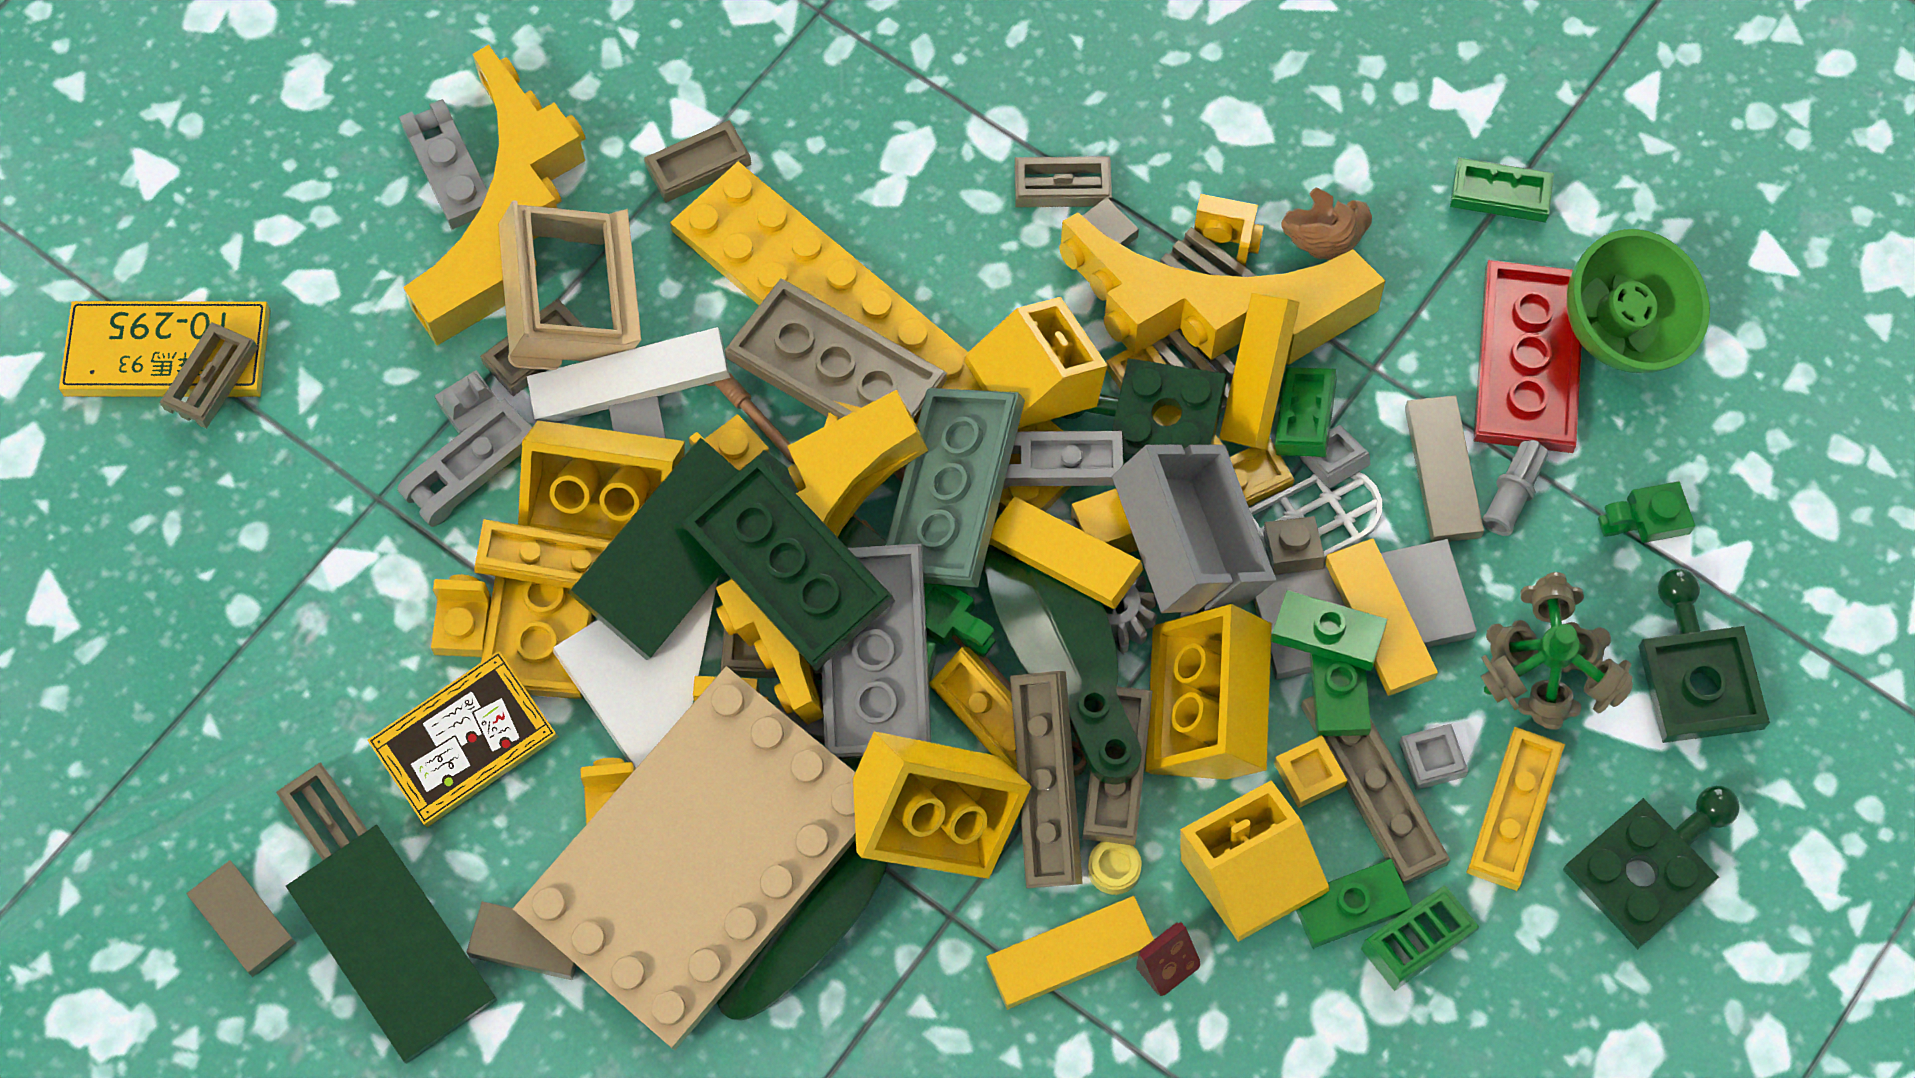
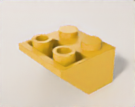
M1061 297L1016 308L965 354L964 359L965 364L983 391L1019 392L1025 402L1018 429L1097 407L1108 366Z
M1272 780L1180 829L1181 862L1238 942L1329 892L1328 882L1301 819Z

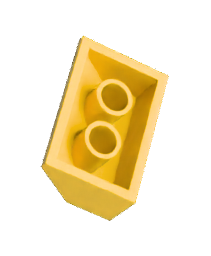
M538 420L522 440L518 525L612 541L684 457L685 441Z
M1233 604L1157 624L1153 627L1150 672L1152 699L1145 772L1155 775L1227 780L1267 770L1272 623Z
M874 731L853 777L856 852L861 858L989 879L1031 789V785L1000 756Z

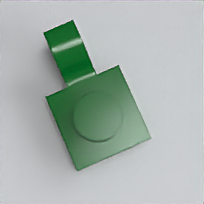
M1680 481L1634 489L1627 497V501L1606 505V515L1598 517L1602 533L1605 537L1638 530L1642 543L1689 535L1695 528V523Z
M924 583L927 635L944 646L953 635H956L966 647H969L974 653L984 658L996 643V640L991 637L995 629L983 620L970 614L975 608L974 598L953 585Z

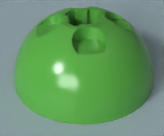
M1623 229L1608 233L1596 240L1585 250L1574 266L1567 287V314L1577 339L1594 358L1617 370L1630 373H1653L1669 369L1688 359L1698 349L1707 332L1710 303L1706 285L1698 268L1680 247L1667 238L1650 231Z

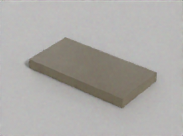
M780 278L725 349L726 359L827 417L828 413H831L838 417V419L852 413V411L835 401L862 408L897 390L916 423L920 417L927 388L941 389L947 380V372Z

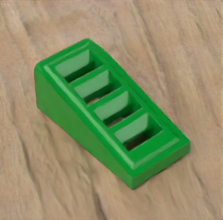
M1444 885L1365 939L1361 950L1391 988L1396 991L1477 931L1479 926ZM1442 904L1460 927L1452 932L1434 911V908ZM1425 916L1443 939L1436 943L1418 920ZM1408 927L1427 949L1421 954L1403 933ZM1394 938L1411 961L1404 964L1388 945V942Z

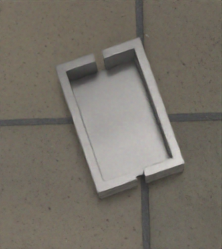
M1145 445L1112 475L1161 613L1194 612L1202 607L1207 611L1229 604L1243 608L1277 581L1225 445H1189L1186 449H1183L1182 445Z

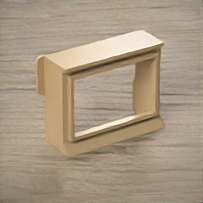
M513 200L498 224L509 343L508 360L511 365L518 368L556 370L562 364V360L588 361L635 349L641 341L628 209L607 214L518 205V201ZM533 236L561 238L568 242L605 244L613 329L540 324Z

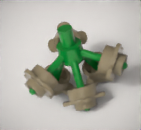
M1549 573L1540 578L1534 586H1525L1520 592L1521 600L1524 603L1532 604L1535 617L1541 621L1549 622L1551 628L1545 632L1542 639H1537L1528 623L1523 620H1517L1512 626L1503 627L1501 624H1493L1488 628L1486 638L1491 643L1490 649L1493 658L1490 662L1486 655L1481 657L1489 670L1481 675L1486 685L1484 687L1485 694H1492L1497 703L1507 698L1514 710L1518 709L1524 715H1531L1537 724L1545 728L1560 729L1563 726L1564 720L1569 717H1576L1581 712V704L1573 699L1572 690L1560 682L1562 672L1568 673L1571 670L1583 671L1589 677L1585 683L1584 692L1596 700L1593 710L1598 714L1606 710L1609 705L1612 707L1620 705L1632 690L1633 677L1629 674L1631 663L1627 660H1623L1619 664L1612 659L1603 661L1605 648L1611 643L1610 633L1606 629L1597 627L1594 630L1581 628L1575 622L1562 624L1563 620L1569 618L1574 613L1575 605L1581 603L1584 599L1583 590L1579 587L1571 586L1567 582L1566 575L1563 573ZM1542 663L1550 667L1549 680L1536 682L1531 687L1530 697L1521 698L1517 704L1514 699L1528 691L1519 677Z

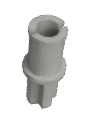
M1536 440L1521 442L1506 474L1498 477L1496 484L1499 489L1487 513L1482 518L1483 525L1491 532L1501 536L1511 535L1525 502L1533 499L1536 493L1533 486L1548 457V449L1540 445V442Z

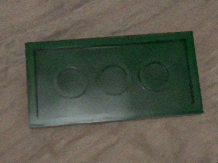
M702 438L696 441L567 592L645 660L650 659L723 572V569L681 524L684 519L739 472L738 469Z
M760 455L754 458L681 522L691 536L815 671L822 667L895 602L890 592Z
M377 824L286 885V888L405 1064L497 1001L488 985Z

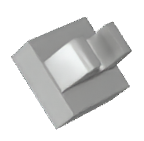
M477 370L434 396L438 406L459 434L500 402Z

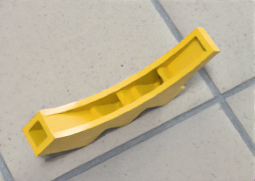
M489 45L473 53V58L479 78L497 110L499 148L494 177L481 209L461 239L433 267L403 287L412 311L436 346L505 306L498 224L511 202L516 200L518 205L557 208V204L562 202L552 180L585 161L581 142L586 137L573 115L565 117L555 102L542 108L539 100L531 90L524 93L517 84L520 82V78L507 57L500 60Z
M1078 212L1062 221L1061 244L1059 246L1062 259L1068 267L1078 270L1090 283L1094 294L1100 300H1106L1105 328L1115 341H1121L1133 355L1181 328L1184 337L1192 346H1198L1210 360L1216 358L1241 342L1252 292L1300 302L1286 361L1289 365L1378 312L1385 285V280L1354 249L1325 263L1284 274L1253 277L1208 275L1171 267L1137 254L1104 235Z
M895 390L788 445L787 447L795 464L787 468L799 491L796 494L838 537L859 506L895 471L929 450L909 409L898 391ZM732 579L717 586L716 590L723 605L716 608V611L725 630L730 636L737 633L749 647L755 645L757 653L767 670L775 668L781 683L775 685L774 690L785 712L790 714L795 711L807 725L824 717L823 705L814 681L813 667Z

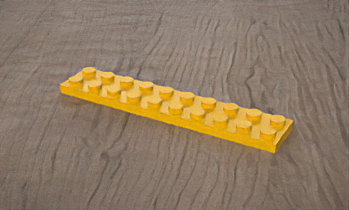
M739 161L670 222L671 230L678 238L756 304L760 305L780 278L947 372V380L941 389L983 391L964 362L965 354L968 351ZM1051 420L1019 428L1017 432L1063 430ZM1011 454L1009 464H1021L1020 454ZM1010 486L1002 490L998 509L1003 512L1015 496L1046 512L1071 486Z

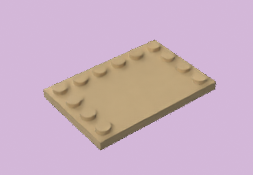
M726 666L514 906L513 910L666 1044L676 1050L856 840L853 777L855 772Z

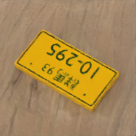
M72 301L59 390L64 397H163L208 326L213 322L254 340L258 347L227 397H261L270 318L268 303L228 301ZM220 339L184 397L191 395L201 379V373L207 364L212 362L225 340Z

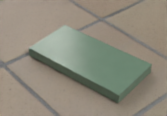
M927 388L917 428L929 451L917 457L906 466L885 545L921 544L923 548L924 583L978 587L1025 402L1019 392Z

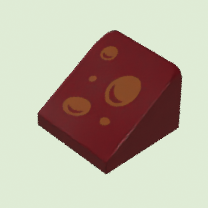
M1176 922L1142 948L1138 954L1136 969L1160 996L1169 993L1197 971L1200 967V959L1183 923Z

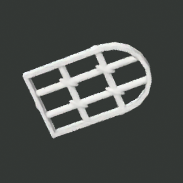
M1360 472L1350 477L1355 480L1334 491H1331L1313 474L1310 478L1249 509L1251 515H1254L1281 502L1286 512L1283 513V517L1275 520L1278 521L1303 518L1306 513L1329 502L1337 515L1334 516L1335 520L1318 528L1319 536L1344 524L1351 537L1323 551L1326 558V555L1360 543V541L1375 530L1382 515V498L1377 486L1365 474ZM1317 483L1323 492L1319 495L1320 498L1295 510L1288 497ZM1364 485L1372 493L1374 500L1346 514L1338 500L1342 499L1340 496ZM1376 508V515L1372 523L1362 532L1358 533L1353 525V522L1356 521L1355 518ZM1253 517L1262 544L1267 552V547L1263 535L1264 526L1260 528Z

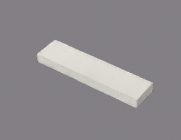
M718 327L527 376L534 420L536 422L539 420L554 423L609 409V405L661 396L730 378L723 340Z

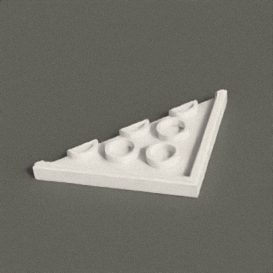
M718 578L648 660H645L599 619L553 647L554 655L627 761L634 764L635 769L693 704L694 676H699Z

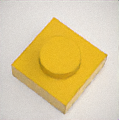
M1322 735L1275 757L1274 765L1298 808L1333 793L1346 785L1347 778Z

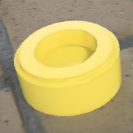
M1100 842L1093 848L1089 856V878L1098 890L1106 894L1119 895L1126 893L1139 880L1142 866L1141 857L1133 845Z

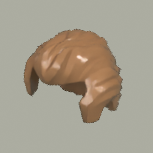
M1316 187L1309 193L1313 199L1312 208L1309 210L1297 208L1293 211H1288L1281 222L1284 233L1291 238V241L1299 249L1308 252L1315 258L1331 260L1352 250L1358 244L1372 223V215L1368 205L1357 200H1352L1347 205L1338 201L1333 208V196Z

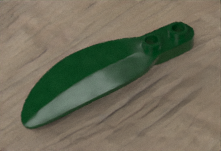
M989 544L984 561L988 589L998 621L1012 651L1027 674L1059 670L1066 671L1070 726L1091 772L1097 779L1107 784L1116 785L1129 781L1139 770L1142 750L1117 694V652L1112 629L1103 604ZM1089 700H1098L1104 708L1099 712H1090L1085 708L1084 704ZM1111 746H1118L1123 749L1125 755L1120 759H1112L1107 756L1105 751Z
M855 840L717 1001L721 1012L733 1020H746L763 1012L787 994L828 955L858 920L878 889L889 862L861 858L856 852Z

